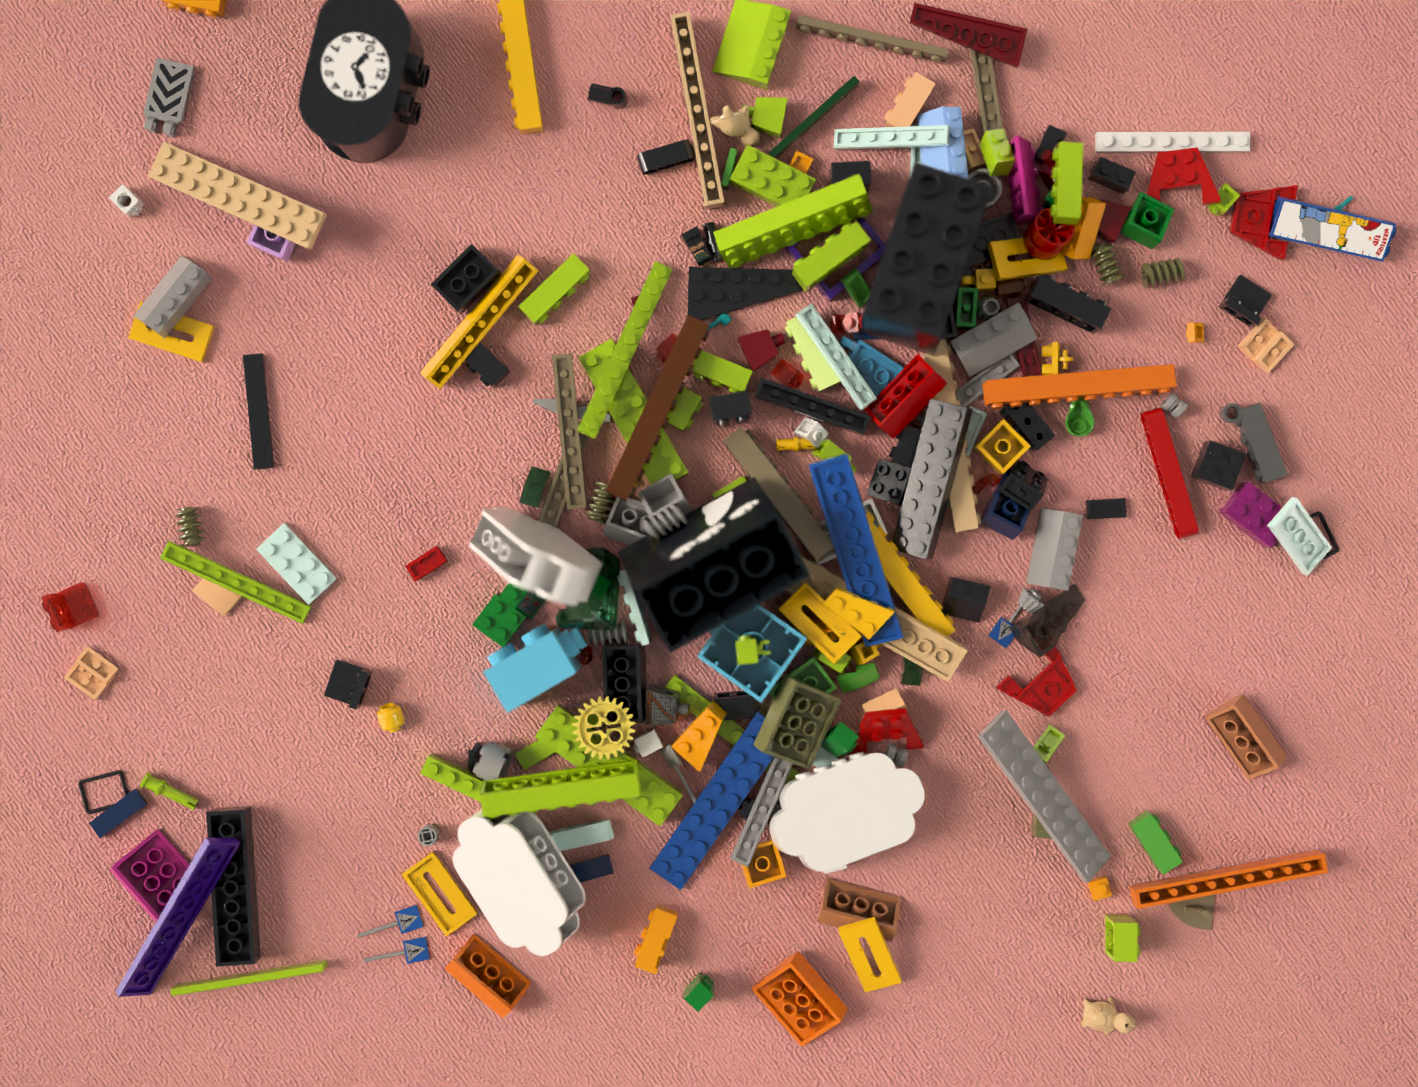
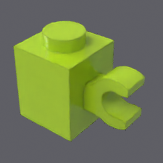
M751 635L739 637V641H735L738 665L758 663V654H771V651H764L762 649V646L770 643V641L763 640L756 646V639H751Z

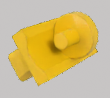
M1058 342L1042 346V357H1052V364H1042L1043 375L1060 374V363H1062V370H1067L1068 362L1074 361L1073 357H1068V350H1062V357H1060V343Z

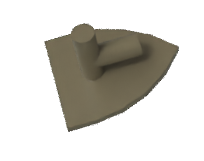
M1215 895L1173 902L1169 905V908L1185 924L1199 929L1211 930Z

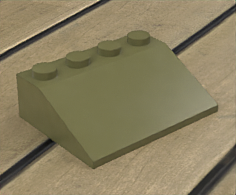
M785 674L753 745L765 754L810 770L842 699Z

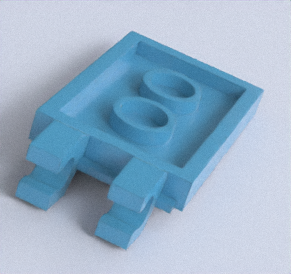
M843 336L839 341L842 347L849 350L847 353L848 357L876 397L904 369V367L861 340L853 342Z

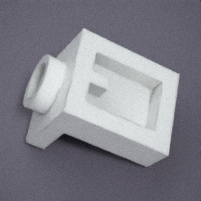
M807 417L803 419L794 431L797 436L810 441L817 448L828 435V432L819 422Z

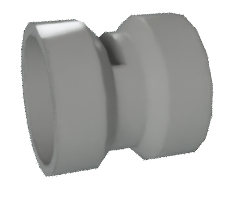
M1172 392L1166 397L1160 407L1171 412V416L1176 419L1184 412L1188 403L1178 399V395Z
M890 743L885 755L896 766L902 768L906 762L909 750L897 748L895 744Z
M433 824L425 825L418 833L419 842L424 846L433 845L440 836L438 827Z

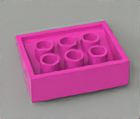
M1014 136L1009 144L1015 162L1008 174L1013 216L1016 225L1032 223L1043 209L1038 201L1040 187L1036 186L1038 171L1033 163L1035 149L1031 148V142L1020 136Z
M157 829L110 868V872L156 923L190 864Z

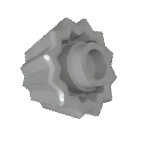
M983 295L982 298L978 299L977 314L979 318L987 321L998 315L1001 310L997 298H993L991 295Z
M1023 588L1018 599L1021 607L1033 613L1045 606L1044 601L1041 600L1042 596L1034 589L1031 591L1030 589Z

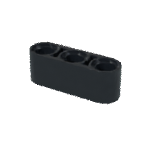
M686 139L641 152L637 155L642 175L691 162L695 159L690 140Z

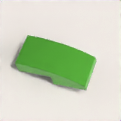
M875 663L856 666V672L837 675V681L843 693L862 688L880 678Z

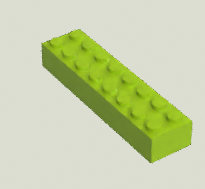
M857 174L713 233L719 252L730 269L739 267L750 260H757L768 253H774L783 247L792 246L803 239H810L821 232L830 231L841 224H848L859 217H866L874 211L861 176Z
M612 338L578 357L595 388L616 346ZM627 368L608 410L627 444L647 403L629 368ZM663 428L658 433V435H661L658 445H653L650 450L653 455L649 464L644 463L642 468L651 485L670 473L675 480L689 474Z
M558 703L535 737L577 768L637 760L641 781L640 796L634 799H621L661 826L682 798L683 791L626 750H624V753L618 750L617 757L610 753V759H607L606 755L603 754L601 760H599L598 754L592 758L591 751L584 754L586 747L578 748L581 741L575 742L574 740L579 736L578 734H572L573 731L577 730V727L572 726L573 723H578V720L574 718L577 715ZM588 728L586 731L593 732L598 730H596L595 728ZM592 734L590 741L592 744L598 745L601 737L598 734Z
M630 760L483 780L479 794L483 817L496 818L502 814L517 815L524 811L534 813L539 811V809L555 810L561 806L576 807L578 804L583 803L593 805L598 803V801L614 802L620 798L634 799L640 796L641 787L638 761Z

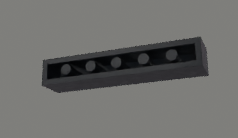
M762 377L754 397L861 436L865 434L871 417Z

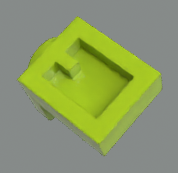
M1227 183L1223 184L1218 190L1221 203L1207 205L1208 210L1214 215H1223L1240 196Z

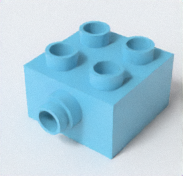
M759 604L709 631L711 636L698 652L697 657L759 702H762L807 638ZM751 635V639H756V646L763 640L770 641V643L764 644L762 649L764 651H771V654H758V663L738 665L735 641H739V637Z
M543 624L521 637L526 647L517 652L511 643L487 657L492 667L483 673L507 713L575 674L582 667L576 655L581 653L580 649L585 648L587 643L577 627L570 632L568 629L561 632L559 628L550 632L546 624Z

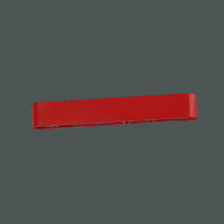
M1160 407L1142 412L1140 415L1174 532L1178 539L1196 535L1199 532L1164 412Z

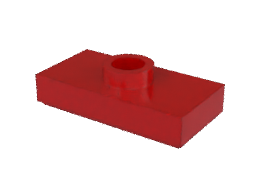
M437 545L405 565L414 581L417 582L447 563L448 560Z

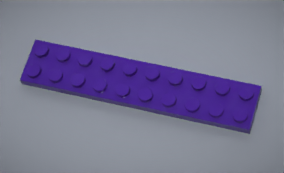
M205 838L118 986L116 993L119 997L152 994L239 847L240 842L237 838Z

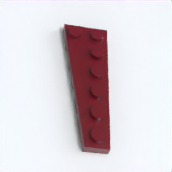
M918 3L913 5L909 22L913 26L1015 68L1019 67L1027 28Z

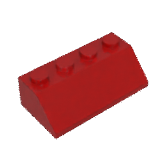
M917 354L882 390L877 399L864 410L884 432L894 439L929 404L930 399H933L948 383Z

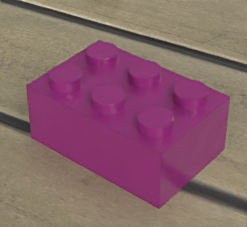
M1242 482L1218 513L1264 548H1271L1277 541V538L1267 525L1282 507L1252 483Z

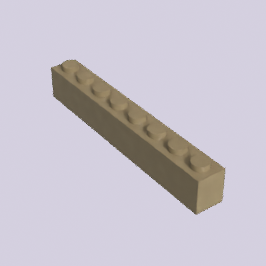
M741 426L723 440L725 446L748 476L756 478L780 517L818 564L835 551L830 533L826 535L822 530L824 526L818 518L815 520L811 516L813 512L806 503L803 505L800 502L801 496L795 489L791 490L787 485L789 481L784 474H778L775 470L778 467L773 460H768L764 456L766 452L760 444L756 445L753 442L755 438L748 429L745 431Z

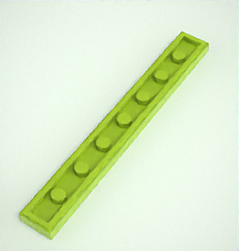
M170 540L167 542L160 559L302 624L305 622L312 607Z
M327 959L179 983L170 989L171 996L323 972L328 966Z

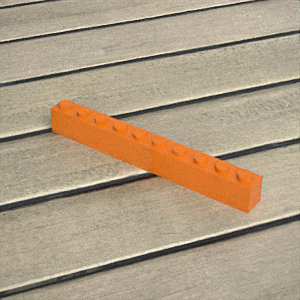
M1174 364L987 380L982 384L985 407L991 406L992 409L1003 408V405L1020 407L1022 403H1029V406H1035L1045 401L1048 404L1059 403V400H1066L1069 403L1076 402L1079 398L1091 401L1102 396L1103 399L1115 398V395H1122V398L1132 397L1136 393H1140V396L1151 395L1152 392L1167 394L1170 393L1171 389L1177 387Z
M1312 850L1129 885L1132 904L1137 909L1325 874L1328 873L1325 854L1318 850Z

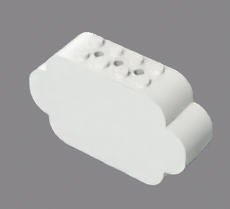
M495 506L494 509H483L482 517L469 544L471 549L509 582L521 588L534 591L554 602L570 606H577L579 601L587 602L602 567V563L558 528L534 520L522 512L501 506Z
M864 752L851 754L848 760L841 758L832 761V766L829 767L828 765L816 767L813 769V773L802 772L795 775L796 779L787 782L780 792L779 803L781 809L774 813L769 823L772 841L781 852L798 856L806 867L820 872L833 870L902 844L912 836L915 829V821L912 814L922 807L925 799L924 789L917 774L909 769L895 768L893 761L884 754H864Z
M480 809L460 825L458 839L461 846L454 852V867L500 940L514 948L525 945L529 951L539 956H546L555 952L579 928L580 919L577 911L584 905L585 891L539 817L535 813L524 811L517 815L502 814L496 818H489V816L483 817L482 809Z

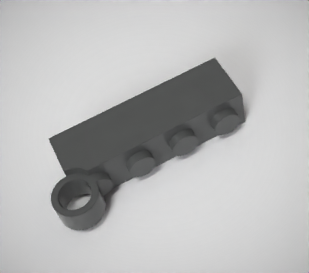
M1235 403L1223 406L1220 410V417L1224 422L1234 423L1236 427H1239L1241 433L1240 440L1246 446L1248 461L1253 464L1255 469L1253 471L1255 479L1261 484L1288 475L1261 404H1253L1243 409ZM1229 407L1234 408L1236 411V416L1233 420L1229 419L1226 415Z

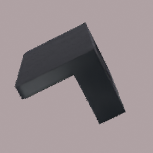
M744 690L714 693V702L727 712L724 720L754 717L753 697Z

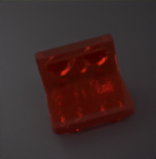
M80 582L58 593L47 594L41 597L43 609L48 612L51 619L50 625L56 632L70 630L99 616L97 607L84 582Z

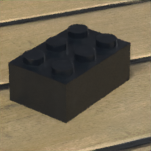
M471 244L430 285L462 315L499 278L501 273Z
M748 390L709 398L713 425H718V428L729 426V423L732 421H736L737 424L748 422V419L752 416Z

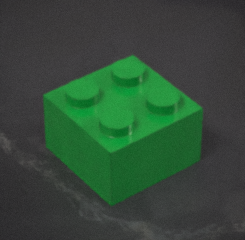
M496 593L472 625L503 648L509 643L528 616L509 605L499 597L500 594Z

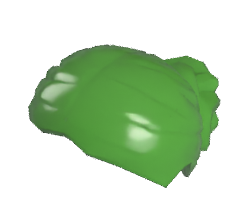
M1079 398L1078 401L1071 402L1065 426L1067 431L1073 436H1086L1092 432L1095 426L1092 412L1088 406L1089 403L1085 399Z

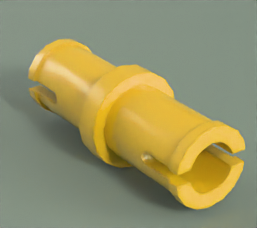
M803 438L776 439L777 451L794 450V452H798V450H814L816 448L810 441Z

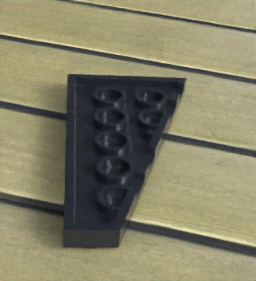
M689 267L687 316L690 315L700 321L760 302L799 292L803 289L792 275L793 270Z

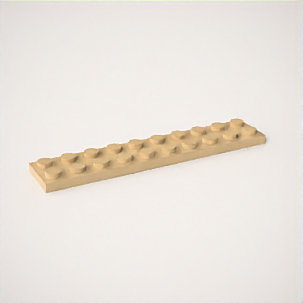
M163 142L148 174V177L309 250L312 249L327 214L166 142Z
M799 553L811 576L786 589L794 594L806 582L825 600L836 587L847 590L843 577ZM895 607L903 638L881 644L949 682L966 655L968 648Z

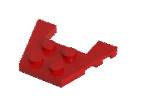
M1198 147L1158 152L1147 191L1148 196L1161 202L1160 191L1201 186L1203 205L1221 203V198Z
M1298 185L1238 193L1240 196L1234 202L1229 233L1279 260H1284L1288 242L1268 239L1274 202L1277 201L1278 196L1296 200Z
M1051 636L1037 647L1050 663L1023 689L1009 675L995 686L998 690L1048 717L1077 691Z
M906 708L868 711L859 726L857 734L859 737L855 741L857 745L849 752V755L857 752H864L866 754L867 741L879 742L887 739L899 740L906 738V749L908 750L923 749L924 745Z

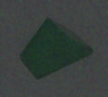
M903 657L901 684L920 686L924 668Z

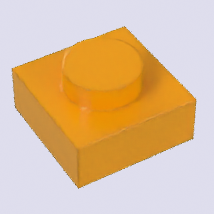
M796 150L789 166L807 174L814 159Z
M1187 323L1186 337L1188 338V343L1205 342L1204 323Z
M1106 876L1093 879L1088 883L1093 901L1112 896Z

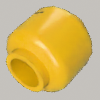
M393 702L380 706V710L377 712L380 726L385 731L396 732L400 730V726L405 722L401 707Z

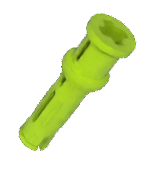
M147 772L140 784V788L145 787L155 792V795H163L193 811L197 806L196 804L199 803V799L168 785L166 780H160L152 776L150 772Z

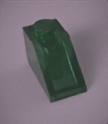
M531 467L519 503L540 508L550 471Z

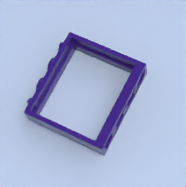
M859 217L855 220L879 248L856 267L862 275L882 258L886 244L863 217ZM803 240L796 242L792 246H786L787 252L795 261L803 257L795 248ZM823 280L816 285L829 302L845 289L841 281L831 289Z

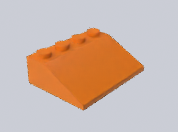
M799 951L786 958L752 987V991L801 1047L840 1023L848 1010L847 1006Z

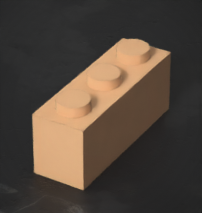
M915 72L913 77L909 75L904 84L906 87L903 93L899 92L894 100L896 106L893 110L889 109L884 117L887 120L884 126H911L936 83Z

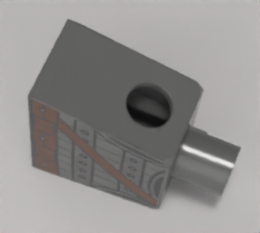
M650 684L647 688L645 725L675 724L679 714L689 715L690 704L680 702V693L678 691Z

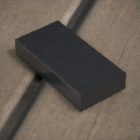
M1125 498L1085 500L1086 519L1126 517Z

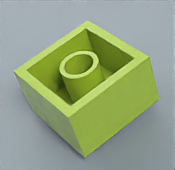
M1105 914V953L1114 962H1137V956H1140V945L1138 944V937L1141 932L1140 925L1129 915Z

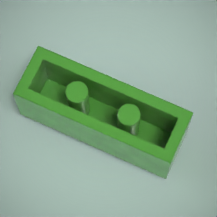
M1145 811L1130 821L1128 825L1158 871L1164 875L1183 862L1180 858L1182 854L1176 846H1172L1170 843L1171 837L1165 829L1162 831L1159 824L1161 822L1158 817Z

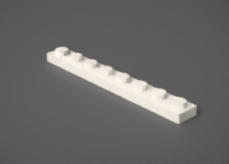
M1250 132L1095 133V153H1158L1198 147L1200 153H1248L1250 151Z

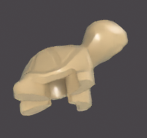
M729 105L722 109V116H715L709 120L711 125L716 126L726 135L740 137L745 146L747 144L754 146L760 142L761 137L758 130L749 127L748 105H745L744 108L736 112H732Z
M1108 997V1003L1103 1001L1090 1002L1088 999L1083 1001L1085 1008L1083 1019L1081 1020L1083 1028L1090 1027L1108 1035L1115 1028L1120 1033L1127 1034L1137 1026L1136 1021L1129 1014H1117L1116 1005L1111 997Z

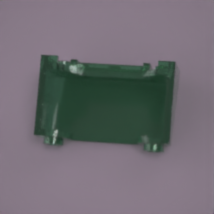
M604 547L585 549L602 563L599 575L611 583L601 599L590 593L587 602L579 601L577 606L566 605V609H560L556 615V625L566 629L577 627L578 629L614 630L617 625L620 585L618 576L620 575L619 571H621L619 558Z

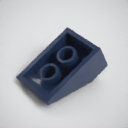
M1008 469L1000 478L981 517V524L1014 540L1023 531L1030 511L998 491L1011 472Z

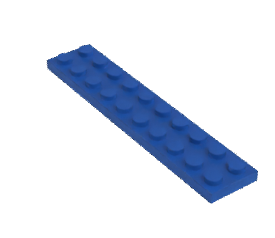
M848 454L810 463L809 469L847 590L859 595L863 599L877 602L878 605L895 610L869 640L862 635L865 647L903 638V632Z
M758 711L649 868L680 890L774 757L763 753L753 745L766 718Z

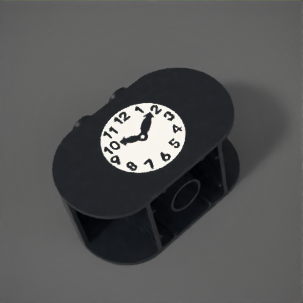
M327 0L318 14L299 93V111L309 129L320 137L332 152L352 162L370 163L388 157L404 141L409 124L416 126L419 122L421 103L415 102L418 87L426 88L428 84L430 66L424 64V50L417 32L402 7L395 0Z

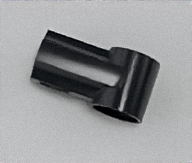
M592 83L589 88V101L611 105L617 109L624 108L627 105L628 98L620 87L612 88ZM617 94L623 95L622 100L619 102L613 101L614 96Z

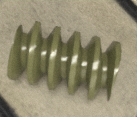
M1107 243L1092 249V252H1096L1092 259H1098L1094 266L1101 267L1096 272L1097 274H1103L1099 280L1106 281L1102 286L1119 281L1124 276V274L1117 273L1122 267H1115L1119 259H1113V257L1117 253L1110 252L1114 245H1108Z
M1178 257L1174 258L1173 261L1171 259H1167L1165 262L1160 260L1158 263L1151 262L1150 265L1145 263L1142 266L1141 279L1145 288H1147L1148 282L1154 287L1156 280L1159 285H1162L1163 279L1169 284L1170 278L1176 283L1178 276H1180L1181 281L1185 280V269Z
M596 482L595 484L600 488L593 489L597 496H591L590 498L595 503L588 504L592 511H586L585 513L589 516L588 519L606 524V521L603 519L609 517L606 510H612V507L608 504L614 503L615 500L611 498L613 495L605 492L608 484Z
M199 507L176 509L180 512L175 514V517L181 518L176 523L183 526L178 529V532L184 533V535L179 537V540L185 541L180 546L202 545L200 542L205 540V537L199 536L204 531L197 529L198 526L202 525V522L196 521V519L201 517V515L195 514V511L200 509Z

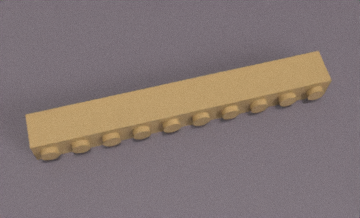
M690 12L670 15L705 210L724 207V198Z
M941 339L935 356L922 353L923 359L948 383L933 399L961 406L960 400H956L955 392H958L956 380L953 381L952 378L954 364L953 361H949L948 354H951L950 343H946V339ZM966 438L948 500L954 533L978 529V524H981L980 514L976 513L975 505H978L977 496L972 493L974 479L973 475H969L968 470L971 467L970 457L966 456L965 449L968 448Z

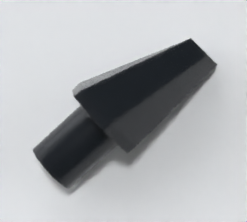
M479 742L472 749L468 748V769L472 773L475 764L480 758L479 752L483 747Z

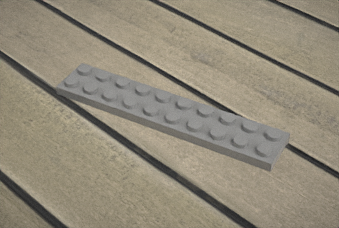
M1002 710L978 735L979 739L1082 881L1089 883L1111 855L1007 710Z

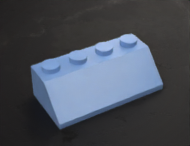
M942 106L917 115L918 126L949 125L950 127L949 146L920 147L921 164L968 178L961 107Z

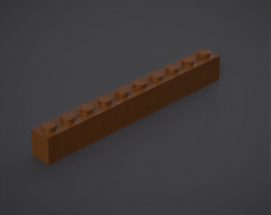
M690 315L687 316L607 486L606 493L625 502L628 498H633L637 489L634 487L636 480L641 481L645 472L642 470L644 463L649 464L653 455L650 450L653 445H658L661 435H658L661 428L665 429L670 419L666 416L669 410H674L678 402L675 400L677 393H682L686 385L683 380L685 376H690L694 368L691 363L694 358L698 359L702 349L699 348L701 341L706 342L710 333L707 330L709 324Z

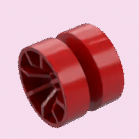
M1051 208L1042 210L1023 235V242L1027 251L1032 256L1041 260H1049L1056 257L1074 234V225L1053 223V216H1050Z

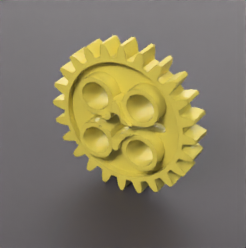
M599 696L596 703L593 699H590V706L584 703L585 710L578 709L581 715L574 716L578 723L572 724V726L577 727V730L573 731L572 734H578L579 736L574 741H581L578 748L585 746L584 754L591 751V757L593 758L598 754L599 760L602 759L603 754L606 755L607 759H610V753L614 757H617L618 750L624 753L622 747L630 746L626 741L633 740L634 738L629 734L635 732L634 729L630 728L635 722L629 721L633 714H626L629 708L622 709L623 702L617 705L616 698L609 702L608 696H606L605 701H602ZM613 711L617 714L615 722L607 720L608 712ZM594 714L597 716L598 722L596 725L588 723L587 718L589 715ZM602 722H604L606 726L613 724H621V727L607 729L606 733H603L602 730L593 732L586 731L588 728L602 726ZM612 731H618L620 734V739L617 742L610 739ZM592 734H598L601 737L598 745L591 743L590 737Z

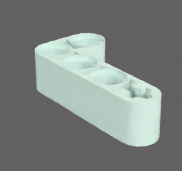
M610 819L548 832L560 851L614 839Z

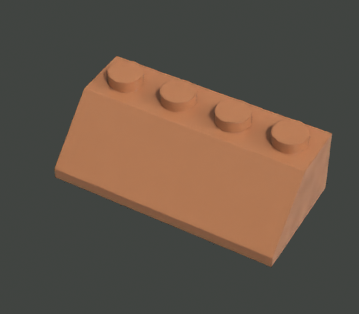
M1244 694L1229 699L1205 716L1209 725L1248 780L1280 768L1287 758L1283 749Z
M827 878L819 906L817 922L840 927L875 917L884 939L891 942L897 931L901 897Z

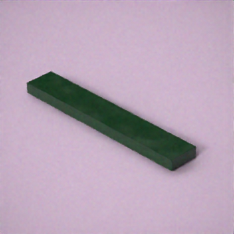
M855 76L848 80L769 152V156L777 159L851 93L858 86L859 80Z

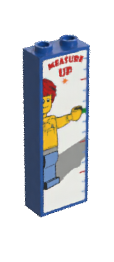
M1278 196L1272 214L1269 236L1383 262L1390 252L1389 244L1391 238H1394L1397 228L1396 223Z

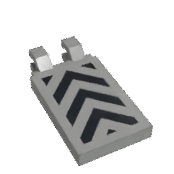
M156 58L143 112L145 114L144 117H147L144 129H147L148 132L156 133L158 120L165 121L163 133L169 137L175 136L177 124H183L196 71L194 66Z

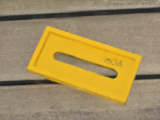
M1023 238L994 241L987 245L997 281L1060 273L1068 269L1064 254L1062 253L1049 260L1035 258L1010 262L1007 256L1029 253L1024 246Z
M143 302L139 303L138 309L143 304ZM182 316L173 329L193 335L194 340L188 342L169 335L164 339L135 317L128 338L203 363L215 326Z
M805 582L778 610L835 665L862 636L849 623L824 604L825 600ZM805 605L838 635L840 641L834 643L801 611V607Z
M434 851L401 874L445 936H448L478 914V911ZM425 872H429L455 907V913H450L425 879Z
M875 917L838 927L840 937L865 993L902 983L900 973ZM861 937L866 938L881 971L879 976L875 975L859 940Z

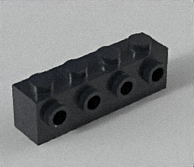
M1022 403L1020 407L1003 405V408H1000L999 413L1005 420L1009 419L1013 424L1011 427L1018 434H1021L1031 446L1029 450L1037 451L1055 437V434L1035 409L1029 406V403Z

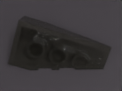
M1073 584L1069 587L1068 591H1062L1044 603L1045 606L1033 613L1027 614L1009 628L1022 646L1038 657H1042L1056 646L1057 640L1065 632L1066 626L1075 617L1085 598L1076 584Z

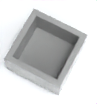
M671 473L638 492L649 516L652 515L655 519L657 518V511L664 515L663 508L671 511L670 504L676 507L679 506L683 515L692 511L680 486Z

